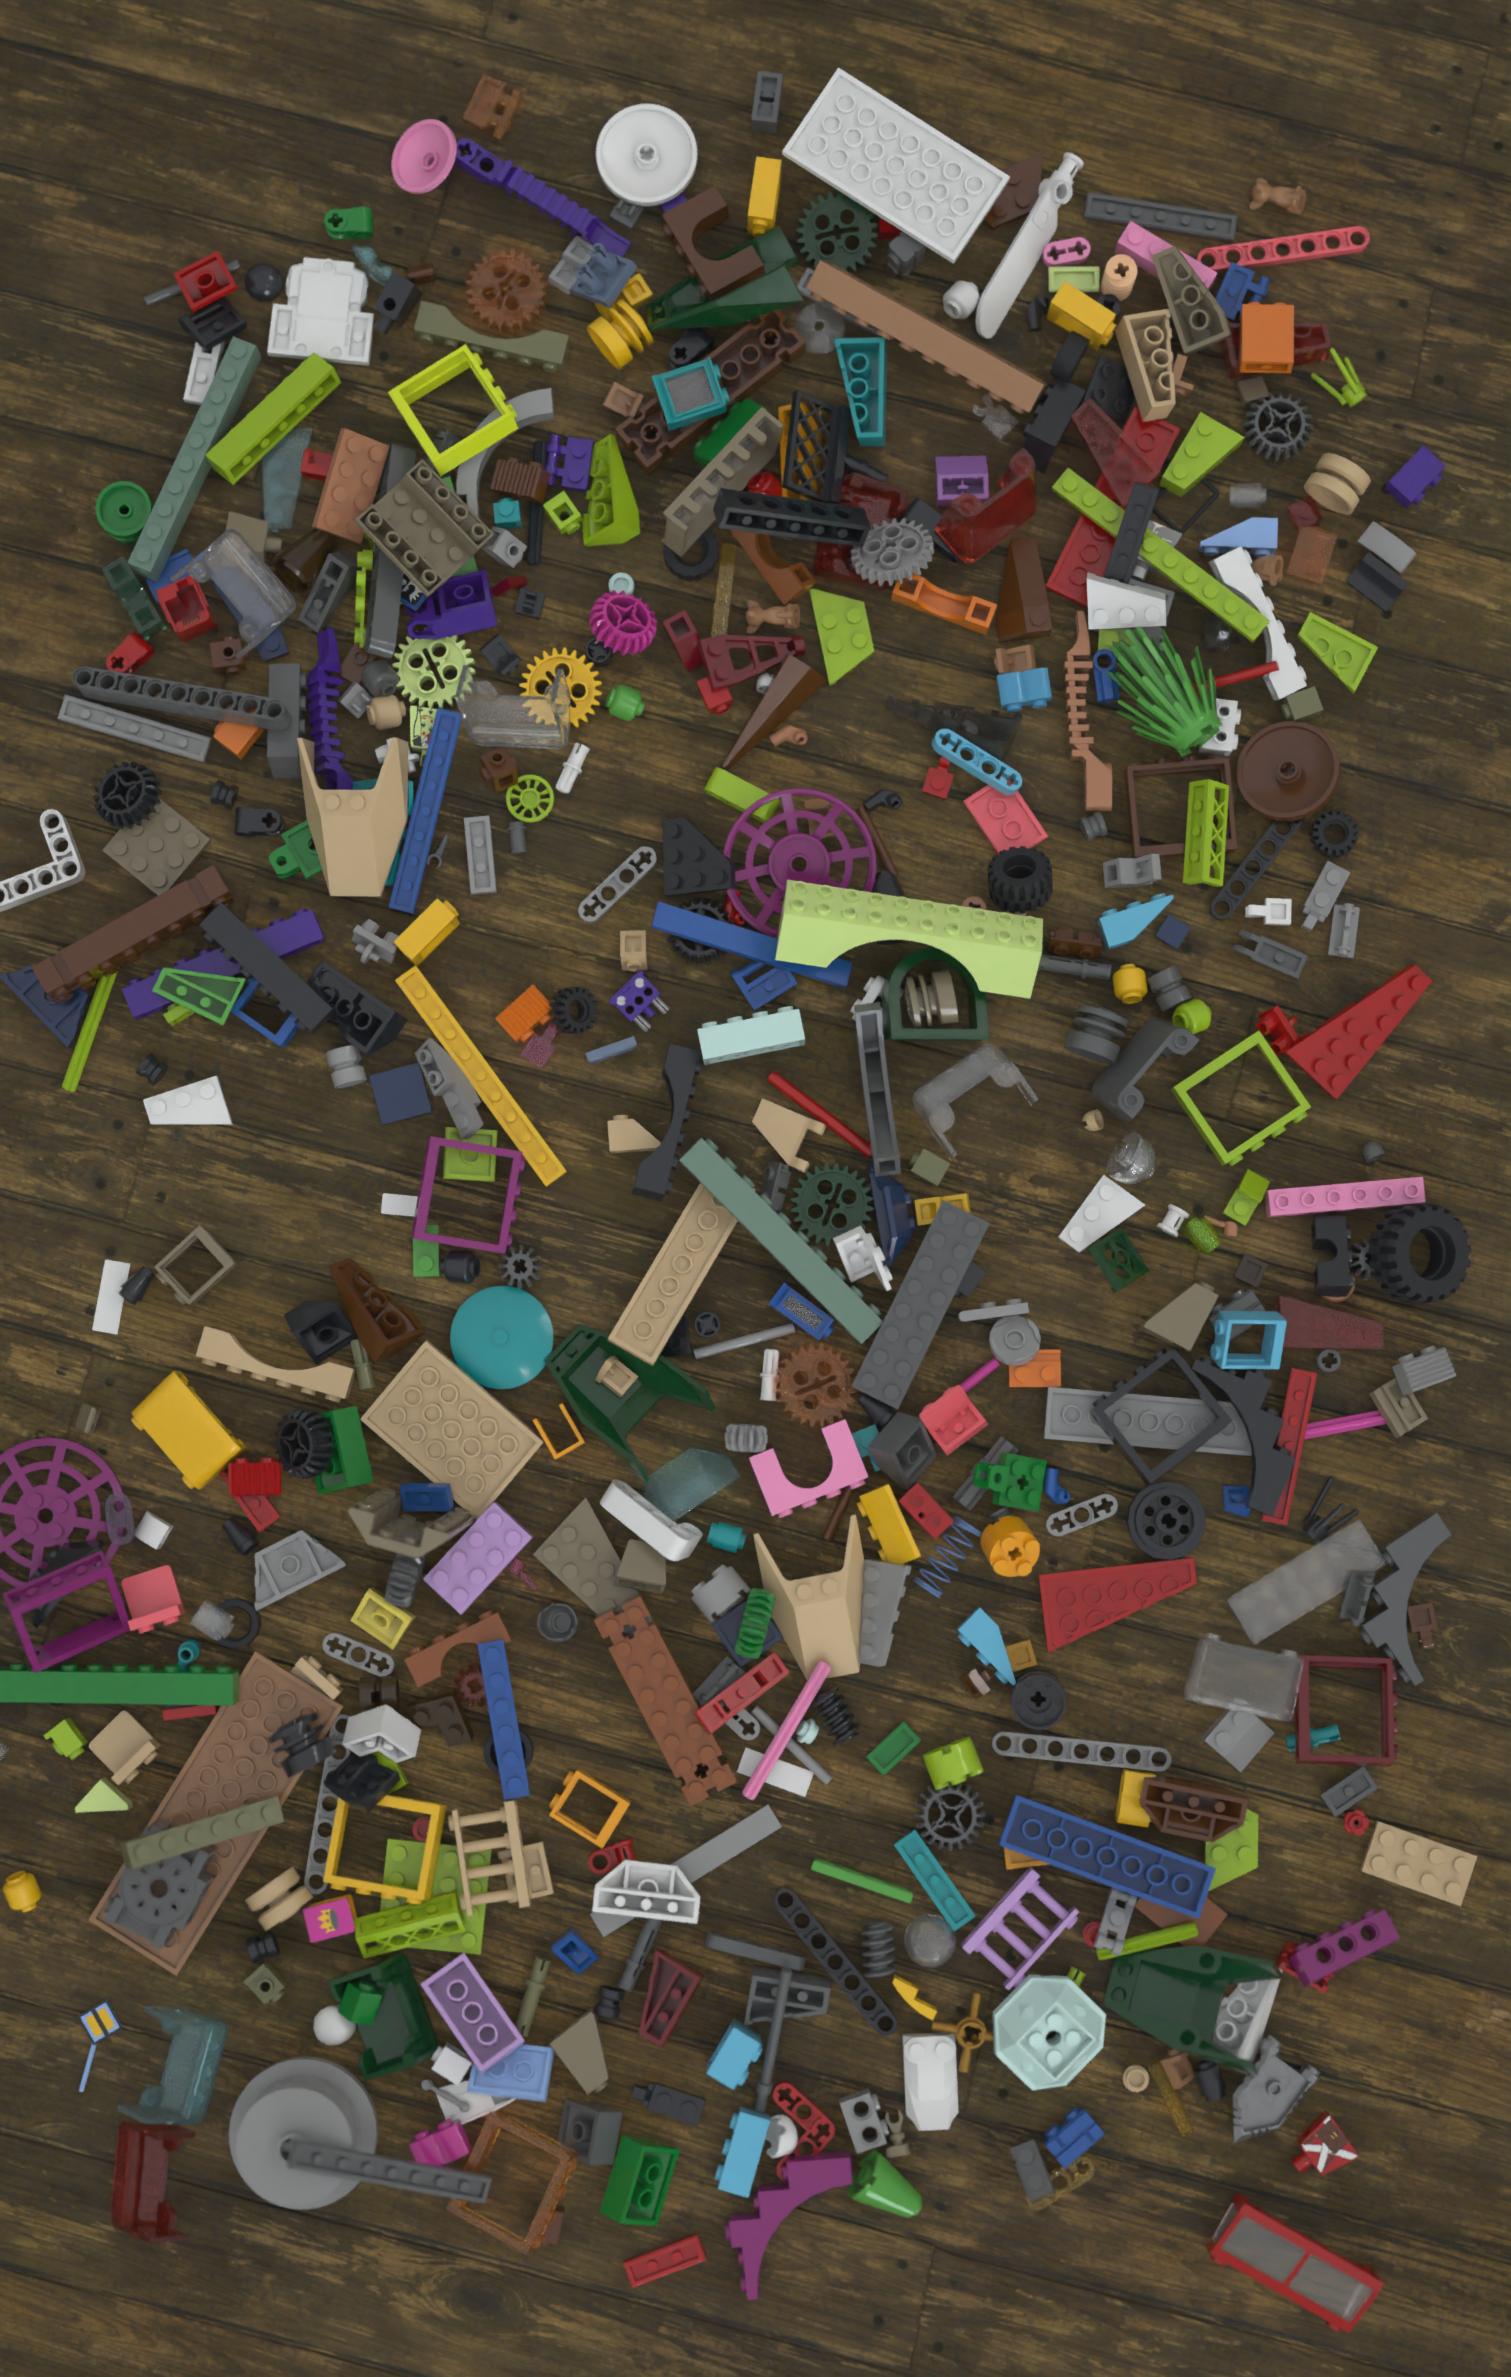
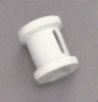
M1169 1204L1167 1207L1169 1211L1162 1223H1158L1157 1227L1169 1235L1177 1237L1179 1235L1178 1229L1185 1218L1188 1219L1189 1214L1179 1207Z

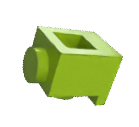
M564 491L543 504L544 512L561 535L565 532L568 535L572 534L580 528L581 514ZM563 514L569 515V518L565 521L560 519Z
M70 1717L64 1719L44 1735L46 1740L50 1738L54 1740L52 1745L60 1755L64 1754L66 1757H70L71 1760L85 1751L82 1747L88 1743Z

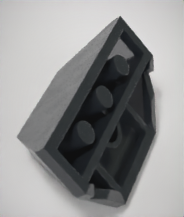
M102 1540L64 1543L59 1550L54 1548L45 1559L48 1564L43 1570L38 1567L29 1580L33 1581L101 1551L105 1542ZM63 1596L31 1610L34 1627L38 1628Z

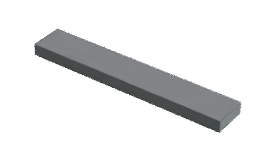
M66 694L57 718L63 722L204 764L212 739L207 736Z

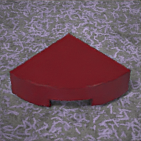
M525 576L507 577L491 588L494 597L506 595L508 590L516 588L518 591L528 583Z

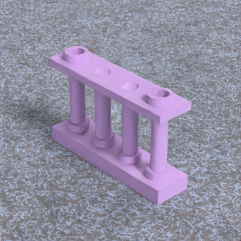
M1029 1867L961 1943L962 1948L967 1953L971 1954L973 1951H979L1008 1977L1003 1982L1008 1990L1012 1987L1016 1988L1026 1978L1024 1973L1064 1928L1070 1929L1078 1920L1076 1915L1079 1911L1074 1905L1067 1911L1038 1885L1040 1882L1037 1879L1040 1875L1032 1867ZM1026 1892L1029 1894L1032 1892L1060 1918L1051 1930L1047 1929L1021 1905L1022 1901L1020 1898ZM1009 1911L1011 1913L1015 1912L1043 1938L1033 1950L1003 1924L1005 1921L1002 1918ZM991 1931L994 1933L998 1932L1025 1957L1015 1970L986 1944L987 1940L985 1937Z

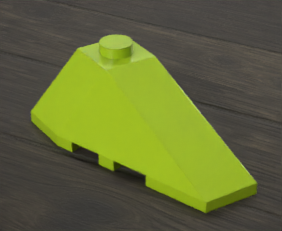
M610 434L595 443L593 447L590 475L593 477L592 487L586 493L589 507L588 513L583 514L582 520L583 542L585 546L623 544L640 534L637 504L615 436Z

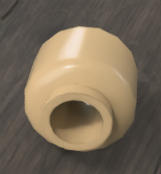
M393 694L387 697H375L371 699L370 705L366 707L370 725H374L378 730L398 727L401 725L402 717L406 716L403 701L399 702Z

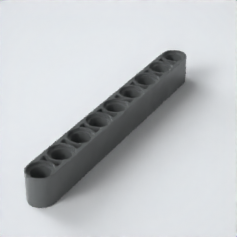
M392 443L388 445L390 447L383 467L380 499L396 486L405 474L415 466V449ZM376 543L364 652L390 659L396 646L403 571Z
M86 666L77 668L72 674L73 684L84 697L89 699L282 731L289 727L292 720L284 703L276 698ZM233 704L230 708L226 709L228 705ZM257 708L254 712L249 713L252 709ZM281 712L278 716L273 717L276 713Z

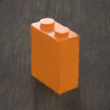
M1259 302L1242 304L1240 313L1239 372L1291 373L1294 363V305H1287L1283 302L1274 303L1273 305L1261 304Z

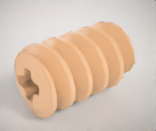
M1119 254L1111 257L1107 262L1101 282V292L1103 295L1112 294L1119 301H1122L1131 294L1138 273L1137 265L1131 257Z

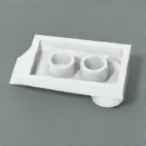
M944 2032L902 2034L906 2115L920 2131L947 2130L955 2116L959 2113L955 2035Z

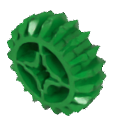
M762 1588L750 1590L735 1645L736 1654L748 1659H757L760 1656L773 1610L774 1593Z

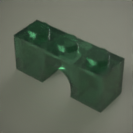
M124 556L102 568L103 573L145 640L167 628Z

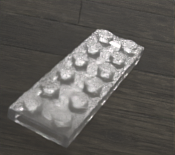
M1357 1519L1226 1600L1248 1637L1255 1645L1347 1588L1351 1570L1375 1572L1387 1563L1361 1520Z

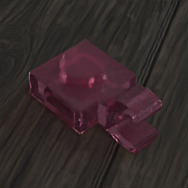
M552 1023L549 1024L542 1037L534 1033L521 1053L523 1057L541 1069L545 1067L557 1049L551 1042L560 1030H557L555 1028L556 1025Z

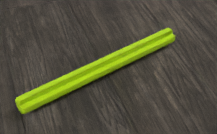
M117 972L109 977L103 975L99 979L62 1084V1088L65 1090L76 1091Z

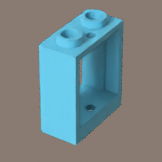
M1219 1311L1218 1320L1215 1321L1214 1325L1216 1335L1215 1342L1211 1346L1212 1360L1221 1369H1279L1287 1320L1275 1311ZM1232 1324H1265L1261 1354L1228 1353Z

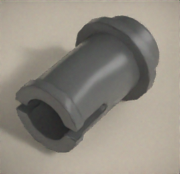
M523 821L508 823L509 828H506V831L509 832L511 854L527 853L524 832L527 827L524 826Z

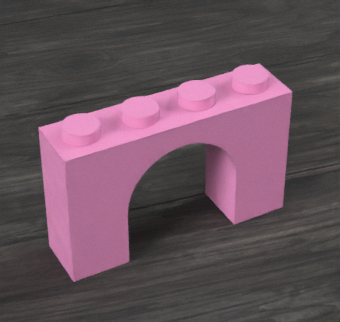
M846 1419L821 1429L832 1455L833 1466L829 1477L816 1487L802 1488L792 1484L784 1475L774 1448L749 1457L772 1516L777 1514L779 1518L792 1514L793 1507L802 1505L804 1509L817 1504L816 1498L826 1495V1498L829 1499L841 1494L840 1489L850 1485V1488L854 1489L866 1484L864 1479L868 1478V1474Z

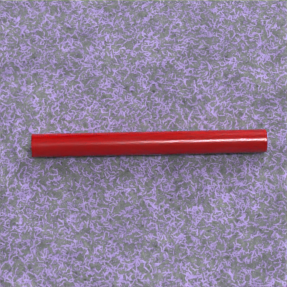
M775 1070L767 1078L770 1084L821 1123L825 1124V1126L867 1158L870 1157L871 1149L869 1142Z

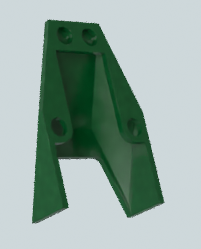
M1199 1945L1138 1951L1115 1957L1103 2005L1172 2049L1257 2076L1258 2070L1250 2060L1236 2057L1214 2043L1213 2034L1226 1986L1280 1979L1281 1972L1272 1961Z

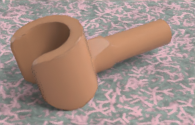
M1205 1215L1204 1222L1224 1228L1223 1236L1237 1237L1238 1226L1235 1222H1224Z

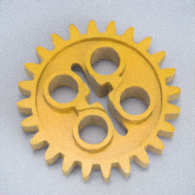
M553 648L552 656L543 651V660L535 656L536 665L527 664V667L531 670L530 674L522 673V676L527 679V683L520 684V687L526 689V692L520 694V697L528 698L523 707H532L528 715L532 717L537 714V724L545 720L546 729H549L552 723L555 725L556 731L560 730L561 725H564L566 731H569L571 723L579 728L578 720L582 719L587 723L586 714H596L591 708L592 705L600 706V703L595 700V696H602L603 693L596 690V687L603 684L601 681L594 680L599 675V672L590 671L594 666L592 662L584 664L587 658L585 655L577 659L576 650L570 656L568 655L567 648H563L562 654H558L557 649ZM561 665H567L570 668L569 675L565 678H559L556 673L557 668ZM550 671L562 686L567 685L565 691L576 703L575 708L568 703L562 694H555L558 689L547 677L546 672ZM541 681H547L550 684L548 693L539 694L537 692V685ZM577 685H584L586 688V693L582 698H575L573 696V688ZM557 701H563L566 704V710L562 714H555L553 712V705Z

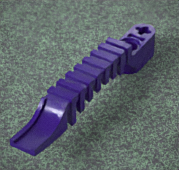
M460 139L456 142L457 152L454 163L459 168L479 181L499 187L502 186L509 195L513 191L516 192V198L522 201L525 198L528 200L527 204L531 207L534 204L539 207L538 211L542 214L545 211L548 212L551 220L559 219L561 221L559 226L565 229L567 225L572 228L570 232L572 236L576 237L579 232L583 234L582 239L591 245L601 243L607 252L623 257L631 242L608 228L597 216L591 215L589 210L580 208L578 203L569 201L567 196L558 194L556 189L545 186L546 183L541 180L539 182L530 173L529 175L526 174L521 167H513L511 161H502L473 141ZM469 151V154H466L464 157L460 155V152ZM482 163H488L492 166L493 170L484 172L479 166Z
M327 627L322 633H317L318 661L315 667L308 672L309 679L306 681L307 687H310L307 699L311 700V704L308 705V712H312L309 724H313L310 736L314 737V762L318 764V766L314 767V773L323 775L327 779V790H353V782L355 781L351 779L339 764V760L344 759V752L331 751L332 748L340 746V739L329 738L330 735L338 733L337 727L328 725L330 722L337 721L336 714L328 713V711L337 708V702L329 700L339 696V690L333 688L343 684L342 678L331 677L330 672H340V663L334 628Z

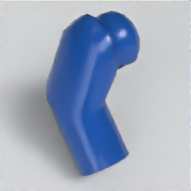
M1046 1468L1045 1494L1056 1504L1067 1503L1070 1500V1493L1058 1484L1059 1470Z

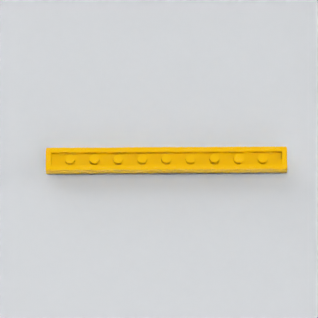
M415 965L397 978L395 981L452 1059L461 1068L473 1088L517 1148L522 1152V1155L546 1187L567 1173Z

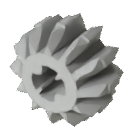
M729 1424L725 1432V1447L732 1451L763 1452L766 1450V1443H768L767 1428L763 1425Z

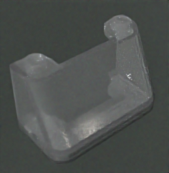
M1206 1632L1205 1637L1200 1636L1183 1699L1275 1720L1292 1721L1304 1658L1297 1657L1298 1652L1282 1649L1280 1654L1221 1641V1635Z

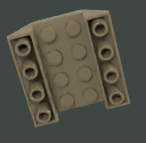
M423 459L408 471L401 481L375 505L372 504L354 521L427 597L437 591L494 535Z
M381 1488V1490L374 1492L349 1507L348 1511L368 1545L415 1558L421 1557L474 1523L477 1517L471 1515L469 1510L463 1508H455L434 1522H418L416 1517L402 1514L400 1517L401 1496L396 1495L395 1490Z

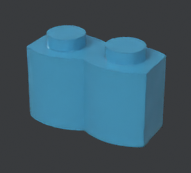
M1047 668L1006 673L996 677L1000 708L1007 709V712L1020 711L1022 706L1032 705V708H1042L1047 706V702L1052 700Z

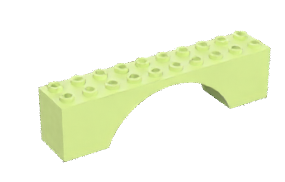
M787 880L779 923L775 960L827 968L839 955L856 946L880 940H909L936 947L956 958L972 974L979 991L1030 999L1042 955L1043 919Z

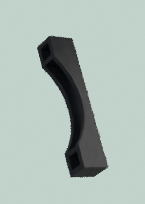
M672 1043L668 1047L661 1075L670 1096V1126L660 1146L649 1157L640 1162L632 1190L634 1195L662 1202L664 1195L670 1194L673 1180L669 1179L670 1171L676 1170L679 1156L674 1154L676 1146H682L685 1132L680 1130L682 1122L687 1123L691 1108L686 1106L688 1098L693 1099L697 1085L692 1083L694 1075L699 1076L702 1060H698L700 1053L698 1050Z

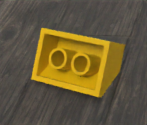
M889 1484L882 1485L860 1495L861 1501L856 1504L862 1517L868 1516L871 1525L867 1528L873 1541L879 1540L882 1547L881 1550H878L881 1560L903 1564L921 1557Z

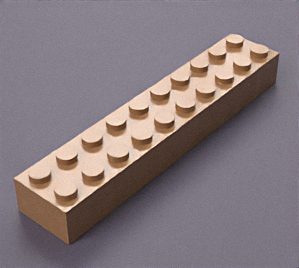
M827 260L819 261L806 289L812 291L810 294L812 298L822 303L830 301L833 303L832 308L843 315H849V313L855 315L854 321L865 327L873 325L878 328L877 334L888 340H893V338L900 340L899 346L910 352L918 350L923 353L922 359L933 365L938 362L945 365L943 369L945 372L955 377L961 374L967 378V384L976 389H981L982 387L988 389L990 397L1000 402L1006 399L1012 403L1010 408L1021 414L1034 410L1048 384Z

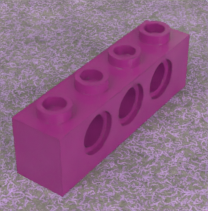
M1373 1909L1361 1915L1362 1921L1354 1924L1353 1920L1339 1926L1340 1932L1334 1935L1330 1931L1316 1938L1318 1943L1312 1946L1306 1942L1295 1948L1296 1954L1290 1957L1289 1960L1303 1986L1306 1987L1400 1939L1385 1909L1378 1913ZM1361 1929L1369 1933V1941L1361 1936ZM1339 1940L1347 1944V1952L1340 1949ZM1317 1951H1320L1325 1955V1963H1322L1317 1959Z

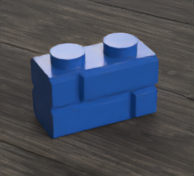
M1083 2106L1079 2109L1077 2107L1072 2108L1064 2116L1066 2120L1060 2126L1054 2124L1044 2133L1046 2136L1043 2139L1045 2146L1065 2169L1105 2135L1103 2129Z

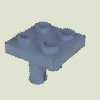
M596 243L592 246L596 253L592 249L589 251V255L592 257L588 264H581L578 267L580 271H575L578 279L571 290L576 296L610 308L637 269V265L632 260L607 252L603 244Z

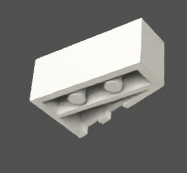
M1087 573L1089 629L1166 626L1165 593Z

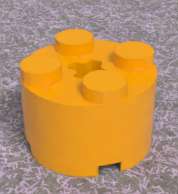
M1016 1516L998 1518L999 1521L993 1525L990 1523L981 1535L980 1545L984 1555L994 1571L1002 1576L1028 1575L1038 1560L1040 1553L1039 1542L1021 1518Z

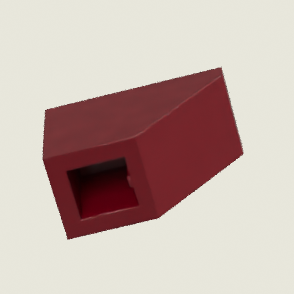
M686 610L664 620L663 629L687 673L703 665L698 646L700 637Z

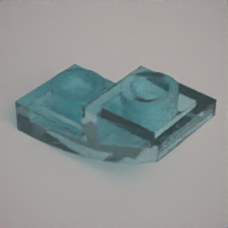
M354 245L353 252L359 264L374 280L385 287L394 270L384 265L379 267L380 261L376 251L367 246L361 248Z

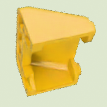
M174 1370L131 1412L134 1416L131 1421L140 1431L145 1429L184 1474L182 1480L190 1489L196 1487L198 1490H201L220 1474L222 1470L228 1467V1464L232 1463L233 1459H237L248 1448L240 1439L237 1440L233 1435L230 1436L232 1434L230 1429H227L196 1394L195 1389L192 1386H187L189 1380L181 1371Z

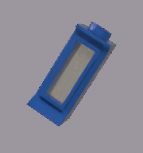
M786 1283L781 1286L769 1302L770 1306L818 1341L821 1337L827 1339L835 1328L831 1325L834 1321L833 1318Z

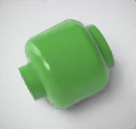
M619 684L616 688L612 687L610 689L605 706L608 707L610 715L631 721L635 715H641L645 702L641 701L642 696L639 690Z

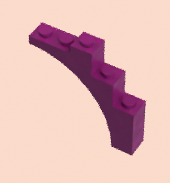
M851 2151L808 2154L797 2157L789 2156L787 2165H783L784 2181H789V2183L759 2185L758 2194H754L755 2210H760V2212L730 2215L729 2223H725L726 2240L731 2239V2248L742 2247L738 2249L739 2265H744L745 2275H741L742 2292L746 2291L747 2300L758 2299L759 2270L762 2256L770 2237L780 2222L796 2206L813 2195L830 2188L853 2184Z

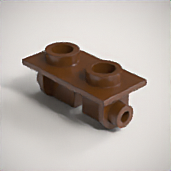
M1059 928L1050 930L1047 952L1060 956L1072 955L1080 956L1083 959H1098L1102 943L1101 936H1097V933L1079 931L1078 939H1073L1074 930Z

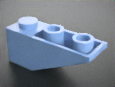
M1252 517L1201 541L1197 552H1204L1206 556H1217L1219 553H1228L1242 546L1243 550H1247L1249 554H1255L1257 558L1274 554L1277 549L1278 518Z

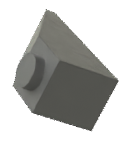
M344 551L329 553L298 620L317 633L321 632L353 587L357 579V571L362 569V567H357V560Z

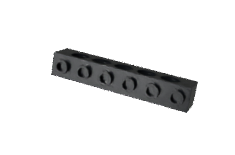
M720 488L713 507L719 528L863 547L871 527L864 508Z

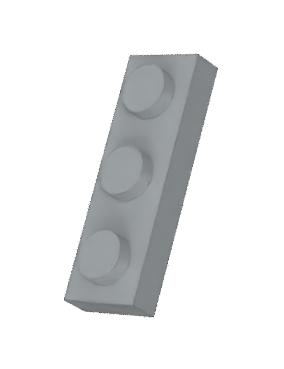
M490 816L464 818L471 895L497 893Z

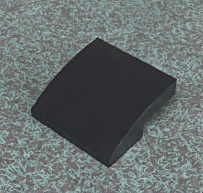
M352 1752L324 1781V1786L349 1805L368 1814L400 1781L398 1772L378 1764L376 1756L367 1754L359 1757Z

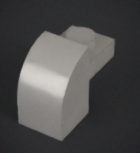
M1149 854L1138 858H1117L1103 862L1105 888L1141 887L1152 885L1154 881L1161 880L1159 854Z

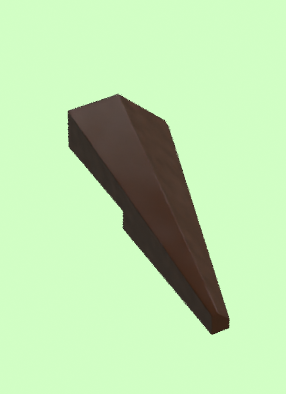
M786 654L761 699H758L721 766L727 770L733 767L822 687L827 680L812 667L794 656Z

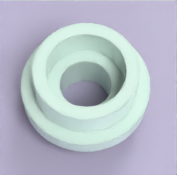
M813 1719L803 1720L798 1725L796 1734L797 1741L800 1743L810 1744L815 1739L819 1726L815 1724Z

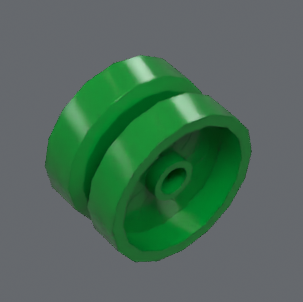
M118 481L108 485L101 491L96 500L95 512L98 522L111 539L120 544L134 545L141 535L154 507V503L141 486L133 482Z

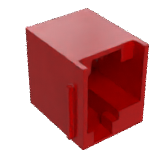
M190 575L156 590L158 593L157 598L169 624H172L174 631L183 643L218 628L197 578L194 579Z

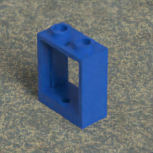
M253 976L250 980L246 981L248 987L243 994H238L230 1012L284 1049L299 1029V1026L294 1023L298 1018L291 1013L277 1034L274 1035L243 1013V1008L260 984Z

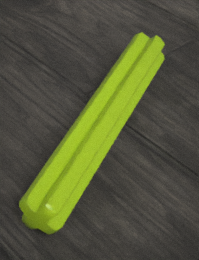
M1190 1922L1124 1939V1945L1119 1956L1197 1937V1925L1195 1922ZM1096 1948L1099 1960L1118 1957L1111 1954V1950Z

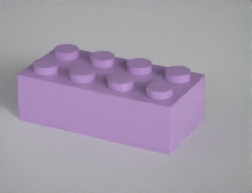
M493 1502L423 1580L456 1611L463 1614L534 1536L500 1504Z
M465 1953L421 1983L422 1988L481 2074L525 2043Z

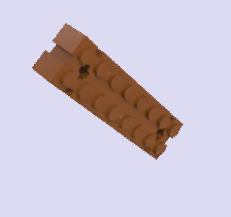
M639 1593L623 1601L622 1610L616 1612L614 1607L595 1616L594 1622L603 1639L608 1636L610 1637L612 1643L609 1644L608 1649L675 1778L683 1777L684 1781L681 1782V1789L688 1803L692 1806L708 1798L709 1789L716 1786L719 1792L736 1783L737 1776L728 1759L721 1761L719 1756L723 1754L722 1747L714 1732L708 1735L701 1723L693 1715L701 1707L657 1622L654 1620L649 1623L647 1616L650 1615V1609L642 1594ZM626 1624H630V1627L632 1625L636 1627L633 1635H629V1633L626 1635L623 1632ZM703 1763V1767L706 1764L708 1766L706 1773H701V1771L698 1773L696 1771L697 1764Z

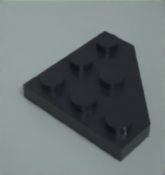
M680 817L662 820L664 896L673 897L736 889L735 863L729 857H726L718 849L719 847L706 834H703L689 818Z

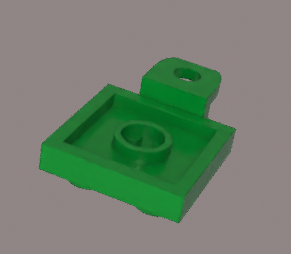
M307 820L282 833L281 836L286 844L273 851L268 857L280 879L289 878L302 871L306 880L323 872L317 851L309 848L312 846L311 841L313 838ZM286 861L284 866H279L280 862Z
M1001 1452L999 1465L985 1462L975 1465L972 1483L978 1488L994 1491L992 1504L1038 1512L1047 1460ZM982 1471H985L986 1477L984 1480H982L980 1477ZM1022 1478L1023 1483L1020 1487V1485L1017 1484V1480Z

